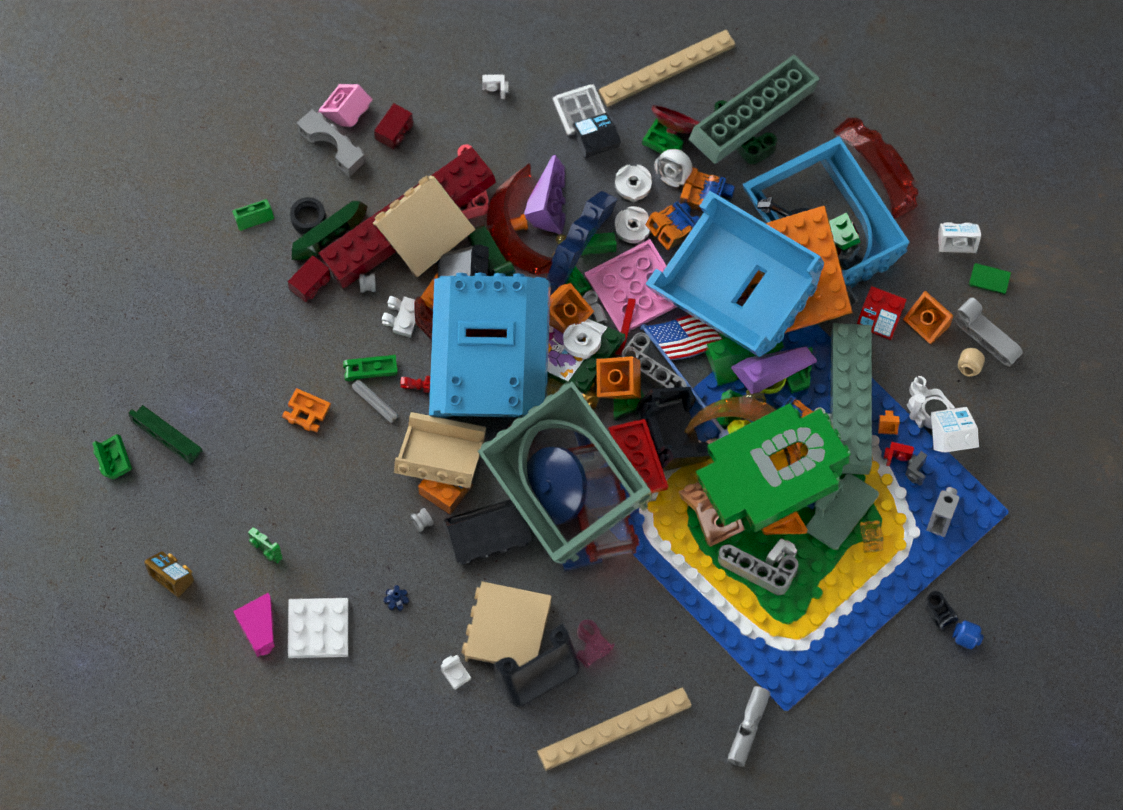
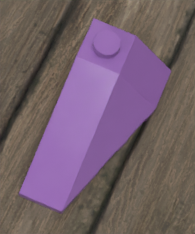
M556 155L551 157L529 197L524 215L534 227L562 234L565 223V213H562V204H565V198L562 194V188L565 187V167Z
M807 347L765 354L761 357L746 358L733 365L731 369L749 392L754 395L816 363L817 359Z

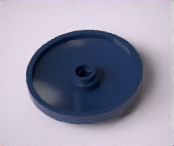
M545 447L535 452L527 462L530 485L555 524H565L579 514L586 500L587 478L583 465L575 454L563 447Z

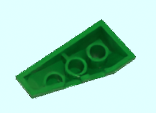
M729 338L708 343L706 347V355L718 386L739 380V377L731 367L746 358L756 356ZM783 342L777 343L773 349L765 354L779 352L784 348Z

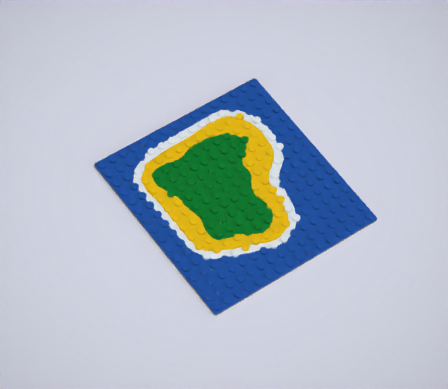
M818 324L784 333L782 340L784 348L780 351L801 347L813 348L812 355L817 359V362L811 366L810 387L808 389L791 394L787 383H785L784 387L777 393L765 394L758 392L752 395L740 379L718 386L712 372L697 384L693 390L716 420L718 418L722 393L728 390L746 396V403L748 400H751L748 398H753L754 404L752 406L744 403L741 420H749L751 423L762 418L769 407L774 411L779 409L773 404L779 393L787 398L792 395L812 411L821 408L823 413H827L830 417L831 337ZM872 378V467L869 475H852L879 492V496L837 550H833L809 533L764 535L761 529L755 532L746 516L741 518L744 527L743 531L710 547L706 542L696 512L681 499L679 491L683 490L687 485L697 483L696 471L713 463L712 458L704 462L664 472L668 490L653 493L652 499L646 502L648 506L646 510L642 511L638 507L608 529V531L759 687L768 690L771 693L770 698L784 712H788L1002 521L1009 511L949 452L934 450L933 436L923 427L919 428L916 421L910 419V414ZM754 398H761L763 403L757 404ZM695 399V404L689 410L699 443L707 442L710 444L719 439L721 431ZM885 410L893 411L894 416H899L897 435L878 433L880 415H885ZM891 442L914 447L913 455L917 456L921 451L927 455L926 462L919 470L920 473L925 475L924 483L921 486L917 483H912L905 475L909 467V460L900 461L896 457H892L890 466H886L887 459H883L886 447L890 448ZM805 444L801 449L791 445L769 456L776 470L779 471L806 457L808 448ZM607 462L587 477V496L584 506L598 520L630 497L628 491ZM842 473L839 478L842 480L846 474ZM948 487H952L957 490V496L960 498L946 535L942 537L927 531V527L940 492L942 490L946 491ZM805 506L797 511L805 526L814 517L816 506L813 510ZM720 518L716 520V525H720L722 523ZM783 539L784 541H790L794 544L795 549H797L795 558L798 561V569L788 590L782 595H777L722 567L718 562V556L722 546L732 545L766 563L768 554L779 540ZM743 562L740 564V566L743 568H748L749 564ZM775 562L772 567L777 569L780 562ZM784 565L787 570L794 569L792 565ZM762 571L757 573L760 577L767 576V574ZM782 581L775 582L777 586L785 585Z

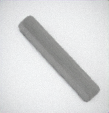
M356 380L353 383L352 388L389 422L392 423L397 419V413L360 380Z

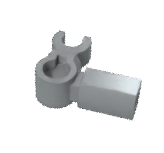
M595 291L586 292L582 297L594 310L591 315L593 320L603 325L607 324L608 320L601 304H599L598 294Z

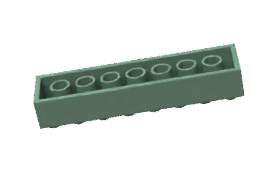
M792 55L694 126L689 140L716 164L813 93L820 78L795 55Z
M833 323L831 330L830 419L832 428L837 429L840 433V441L843 445L846 444L851 452L849 464L842 467V473L869 475L872 467L871 325Z

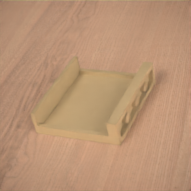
M434 176L423 177L418 182L419 185L416 188L408 189L404 193L405 197L400 201L397 199L391 203L390 209L385 213L384 211L379 213L373 222L416 277L420 276L437 262L443 254L449 252L475 230Z
M411 412L409 426L399 456L395 458L394 473L471 488L480 458L478 450L481 449L485 442L486 427Z
M482 582L481 587H477L475 599H478L477 604L472 606L470 617L473 618L472 624H468L466 636H469L468 642H464L462 648L465 661L468 662L470 658L495 663L504 657H511L521 666L540 654L549 615L551 595Z

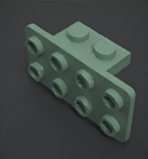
M846 474L842 480L840 479L837 491L816 501L815 515L806 526L807 533L833 550H837L878 498L879 492L854 475Z

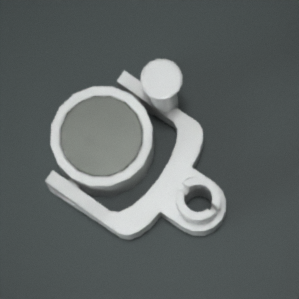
M918 376V378L915 377L909 388V392L912 395L907 404L910 410L909 417L916 421L919 428L924 425L932 429L931 412L954 409L955 407L941 390H928L925 386L926 379Z

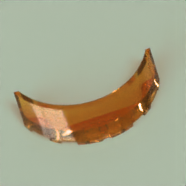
M733 397L722 399L700 410L692 418L684 433L691 436L694 427L718 417H740L754 422L776 409L767 403H760L752 398ZM799 443L783 449L788 466L801 460Z

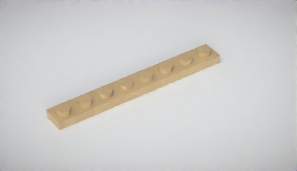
M724 30L600 88L598 93L605 105L609 107L734 48L735 43L728 31Z
M682 687L538 751V755L547 771L691 707V703Z

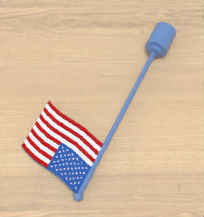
M692 315L662 324L649 326L641 324L640 330H644L649 336L650 340L676 374L685 380L686 387L691 386L672 360L690 358L705 353L708 343L722 340L716 330ZM691 387L695 399L721 431L719 439L728 435V429L724 430Z

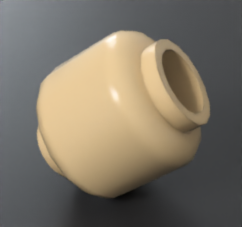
M967 348L960 355L958 368L965 376H976L983 368L985 357L978 349Z

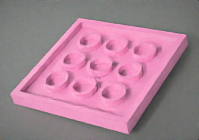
M650 239L584 273L593 291L598 294L599 301L619 332H621L629 298L636 299L629 332L640 327L641 324H646L677 307L651 291L646 285L655 269L663 272L666 268L665 262Z

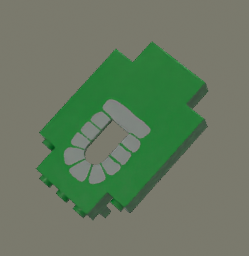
M791 403L708 444V453L713 463L697 470L696 477L724 526L746 516L753 530L757 532L838 490L842 467L849 464L851 452L846 444L843 445L840 441V433L837 429L832 428V422L827 413L824 414L820 408L801 418L798 409L793 408ZM795 443H803L807 446L808 454L806 457L779 471L776 470L769 456Z

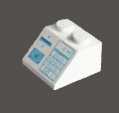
M952 222L940 224L938 231L939 252L976 253L981 239V231L978 224H954Z
M967 407L931 412L934 450L951 452L979 447L978 428Z

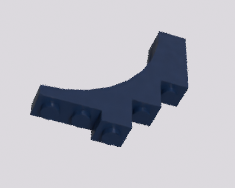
M600 191L587 200L580 218L572 223L566 239L557 246L552 258L553 263L546 278L551 284L550 296L561 285L567 283L587 244L604 221L612 215L618 198Z

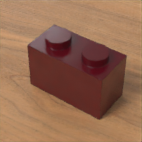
M393 103L374 130L375 140L392 149L397 144L400 145L404 139L405 132L409 131L414 124L412 112Z
M312 255L287 281L289 290L304 302H307L316 296L318 289L322 285L325 286L331 278L330 268Z

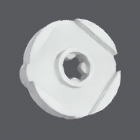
M626 165L617 172L615 188L624 199L636 202L646 197L651 191V174L645 167L641 165ZM629 180H637V185H630Z
M628 207L627 210L620 211L615 218L617 237L628 243H643L651 233L645 226L649 218L648 213L640 207ZM636 222L638 227L630 228L628 224Z
M589 322L570 325L563 334L564 349L572 356L589 359L601 346L599 329ZM579 338H586L585 342H579L578 340Z

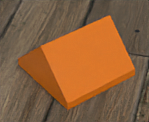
M924 291L903 320L927 342L932 344L951 326L954 315L927 291Z

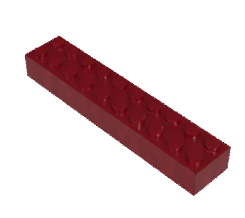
M473 147L430 175L436 178L458 208H461L496 183L493 172ZM403 194L397 199L400 201L405 195ZM390 204L319 252L323 263L330 268V272L343 289L360 278V274H366L396 253V250L373 224L375 217L382 211L385 213L390 209Z

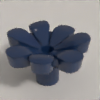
M395 585L393 590L387 589L385 591L387 596L383 598V602L385 604L389 603L388 608L390 610H393L396 606L397 610L401 611L404 609L403 603H409V598L405 597L408 594L405 589L400 590L398 585Z

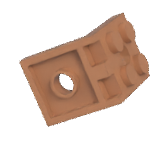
M699 482L687 485L683 490L679 491L681 499L696 512L704 537L710 547L744 530L741 519L727 526H724L723 523L716 525V520L719 516Z

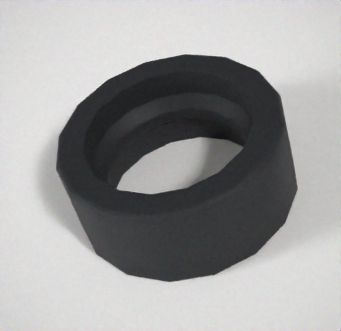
M305 197L294 202L290 210V219L296 231L306 234L326 220V213L323 204L319 200ZM304 208H314L318 211L319 218L314 223L303 224L298 221L297 214Z

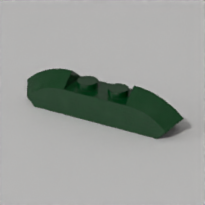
M351 201L293 242L291 260H304L311 258L312 255H318L321 248L328 247L334 239L342 237L347 230L357 227L363 220L368 206L360 201Z

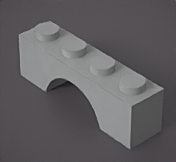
M312 109L296 123L298 132L310 143L328 141L337 148L336 166L348 177L365 164L363 150L355 147L346 135L342 136L335 125L326 122L325 117L321 113H316Z

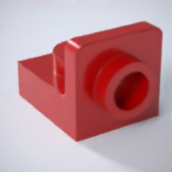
M891 442L890 448L886 447L883 459H887L886 466H890L892 457H896L900 461L910 460L914 447Z

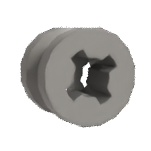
M375 273L370 275L360 274L361 293L367 290L376 292Z
M422 508L420 513L410 516L419 532L424 531L426 526L434 525L430 514L425 508Z

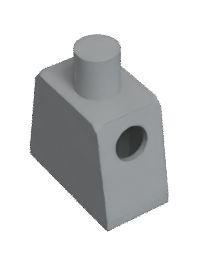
M948 487L946 491L942 490L940 492L927 531L945 537L960 498L957 496L958 492L955 488Z

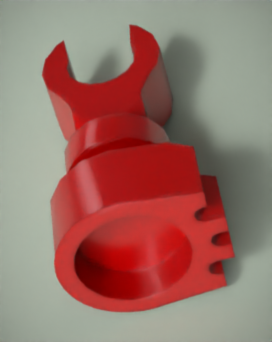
M425 376V381L419 378L415 380L409 377H401L400 388H416L417 390L423 388L425 393H430L431 376Z

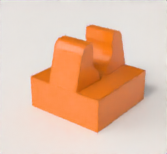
M885 410V415H880L878 433L897 435L899 416H894L893 411Z

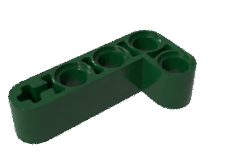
M725 100L717 101L714 105V112L728 102ZM771 132L764 133L757 138L753 136L736 149L748 164H757L775 153L777 137Z
M484 224L476 227L467 236L472 246L479 244L489 247V276H494L495 273H503L506 276L513 277V274H516L510 261L506 262Z

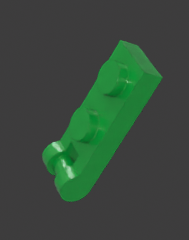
M396 355L343 361V368L346 371L344 373V380L348 382L356 379L398 375ZM358 367L359 371H353V368Z

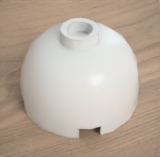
M666 150L655 160L656 173L659 172L662 175L660 179L673 187L683 185L692 172V162L681 150Z

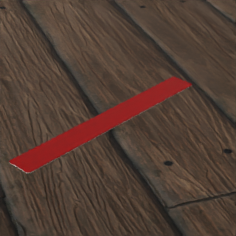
M633 298L628 299L621 333L625 334L626 339L616 351V355L622 356L636 302V299Z

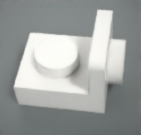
M483 75V90H501V99H505V93H509L508 82H505V75Z
M780 539L768 554L766 563L773 566L775 562L779 563L785 554L795 557L797 549H795L794 544L790 541Z
M458 655L454 657L449 656L442 662L441 671L454 690L471 680Z

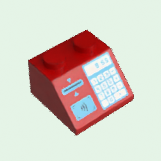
M871 286L857 324L871 325V333L891 340L904 311L907 299Z

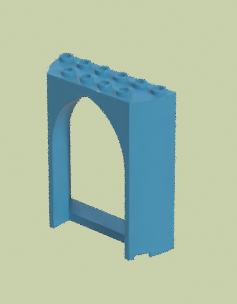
M840 136L744 183L743 188L765 223L778 220L780 218L776 212L770 210V213H765L757 208V203L760 200L767 199L762 190L820 161L857 216L865 232L867 250L863 260L848 270H842L846 287L850 286L853 288L858 282L862 280L867 281L878 272H885L889 266L893 265L907 252L906 248L909 240Z

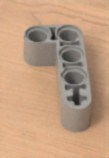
M970 297L957 310L955 316L956 324L1001 363L1010 367L1023 354L1022 348L981 314V304L975 298Z
M645 333L634 335L624 348L622 357L633 356L640 360L641 379L656 389L686 387V382L683 378L646 355L649 351V336ZM638 342H643V343H645V345H644V346H639V345H637V343H638ZM647 366L650 370L645 371L642 367ZM663 376L666 380L660 381L657 378Z
M732 545L722 546L718 556V562L722 567L777 595H782L788 590L798 569V561L793 556L784 557L776 569ZM745 562L749 564V567L743 568L740 564ZM784 565H792L794 569L787 570ZM762 571L765 572L767 576L760 577L757 573ZM782 581L785 585L777 586L775 582Z

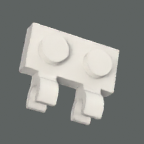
M390 296L387 308L398 310L399 313L397 318L389 313H384L382 324L393 327V333L411 338L417 321L418 300L404 297L403 301H400L398 298Z

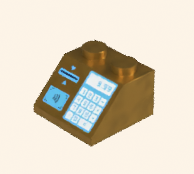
M161 551L146 559L144 563L148 574L178 598L194 581L191 569L186 565H179L177 563L178 560L170 553L167 555Z

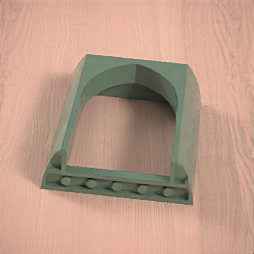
M573 382L562 385L557 393L547 396L542 404L531 408L527 415L516 419L511 427L507 430H501L496 435V438L485 442L481 449L478 450L480 456L556 563H565L568 559H572V561L578 560L577 552L638 507L642 511L648 508L646 502L652 499V493ZM546 429H568L588 438L596 446L631 495L569 542L535 495L528 478L527 457L531 443L539 431Z

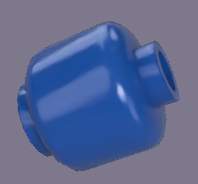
M966 620L958 623L953 632L956 644L968 649H973L976 645L980 646L984 637L981 634V627Z

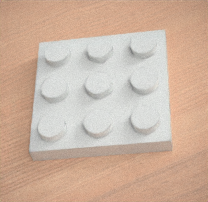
M348 598L289 599L288 658L348 657Z

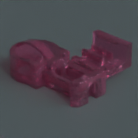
M588 619L583 620L577 628V635L586 643L587 648L583 651L580 650L576 654L577 658L587 668L599 657L604 658L615 646L614 643L611 645L600 634L601 629L596 623ZM583 625H590L594 629V634L588 633Z

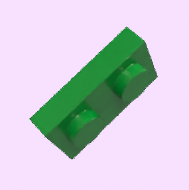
M116 434L102 443L97 441L92 443L94 447L93 453L98 459L99 470L103 476L114 480L132 470L121 435Z

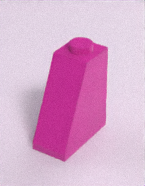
M269 593L233 611L238 624L257 657L267 655L275 647L272 601Z

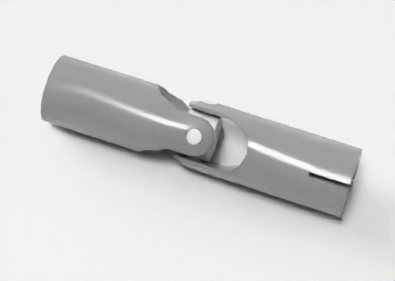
M762 687L753 688L747 704L745 719L740 724L727 759L733 765L743 767L747 760L758 729V723L763 716L771 694ZM744 730L750 735L742 736V731Z

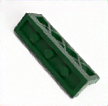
M144 405L137 412L133 409L128 412L133 424L188 464H191L202 452L200 446Z

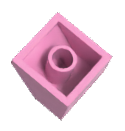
M339 84L318 112L341 127H352L358 122L359 116L369 108L372 99L359 84Z

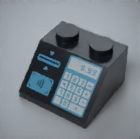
M607 112L572 123L584 158L618 148L621 143L615 124Z

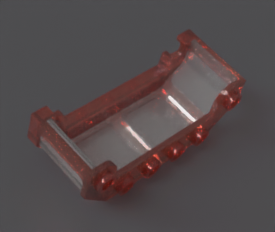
M594 444L567 448L580 460L587 478L586 500L577 515L581 532L626 500L625 490L620 488L621 481ZM630 514L585 546L589 562L627 553L636 554V546H639L638 535L634 532L633 524L629 525L628 518H631Z

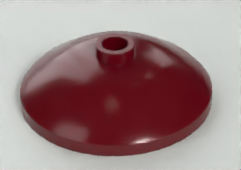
M653 105L651 108L658 122L667 127V132L677 135L678 132L692 133L694 126L700 123L696 119L670 108Z

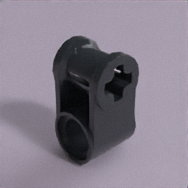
M931 592L924 606L933 619L935 626L942 631L945 626L952 622H958V617L941 592ZM930 599H936L939 605H932Z

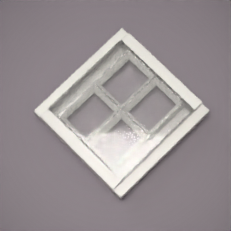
M594 84L553 97V102L568 136L575 135L572 123L606 113Z

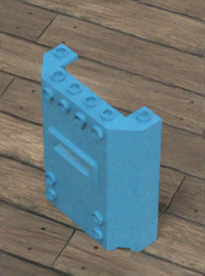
M709 191L699 206L704 213L664 271L661 272L655 269L646 285L654 293L756 356L761 357L783 340L787 328L793 325L798 312L804 309L809 296L815 293L824 261L821 256ZM758 270L765 273L743 306L738 305L736 302Z
M456 273V276H440V278L434 279L429 416L451 419V416L524 417L531 408L539 406L544 402V399L547 397L551 291L549 280L543 277H525L524 274L519 273L513 274V277L506 276L503 273H495L494 276H486L485 273H475V276H467V273ZM466 329H507V338L466 337Z

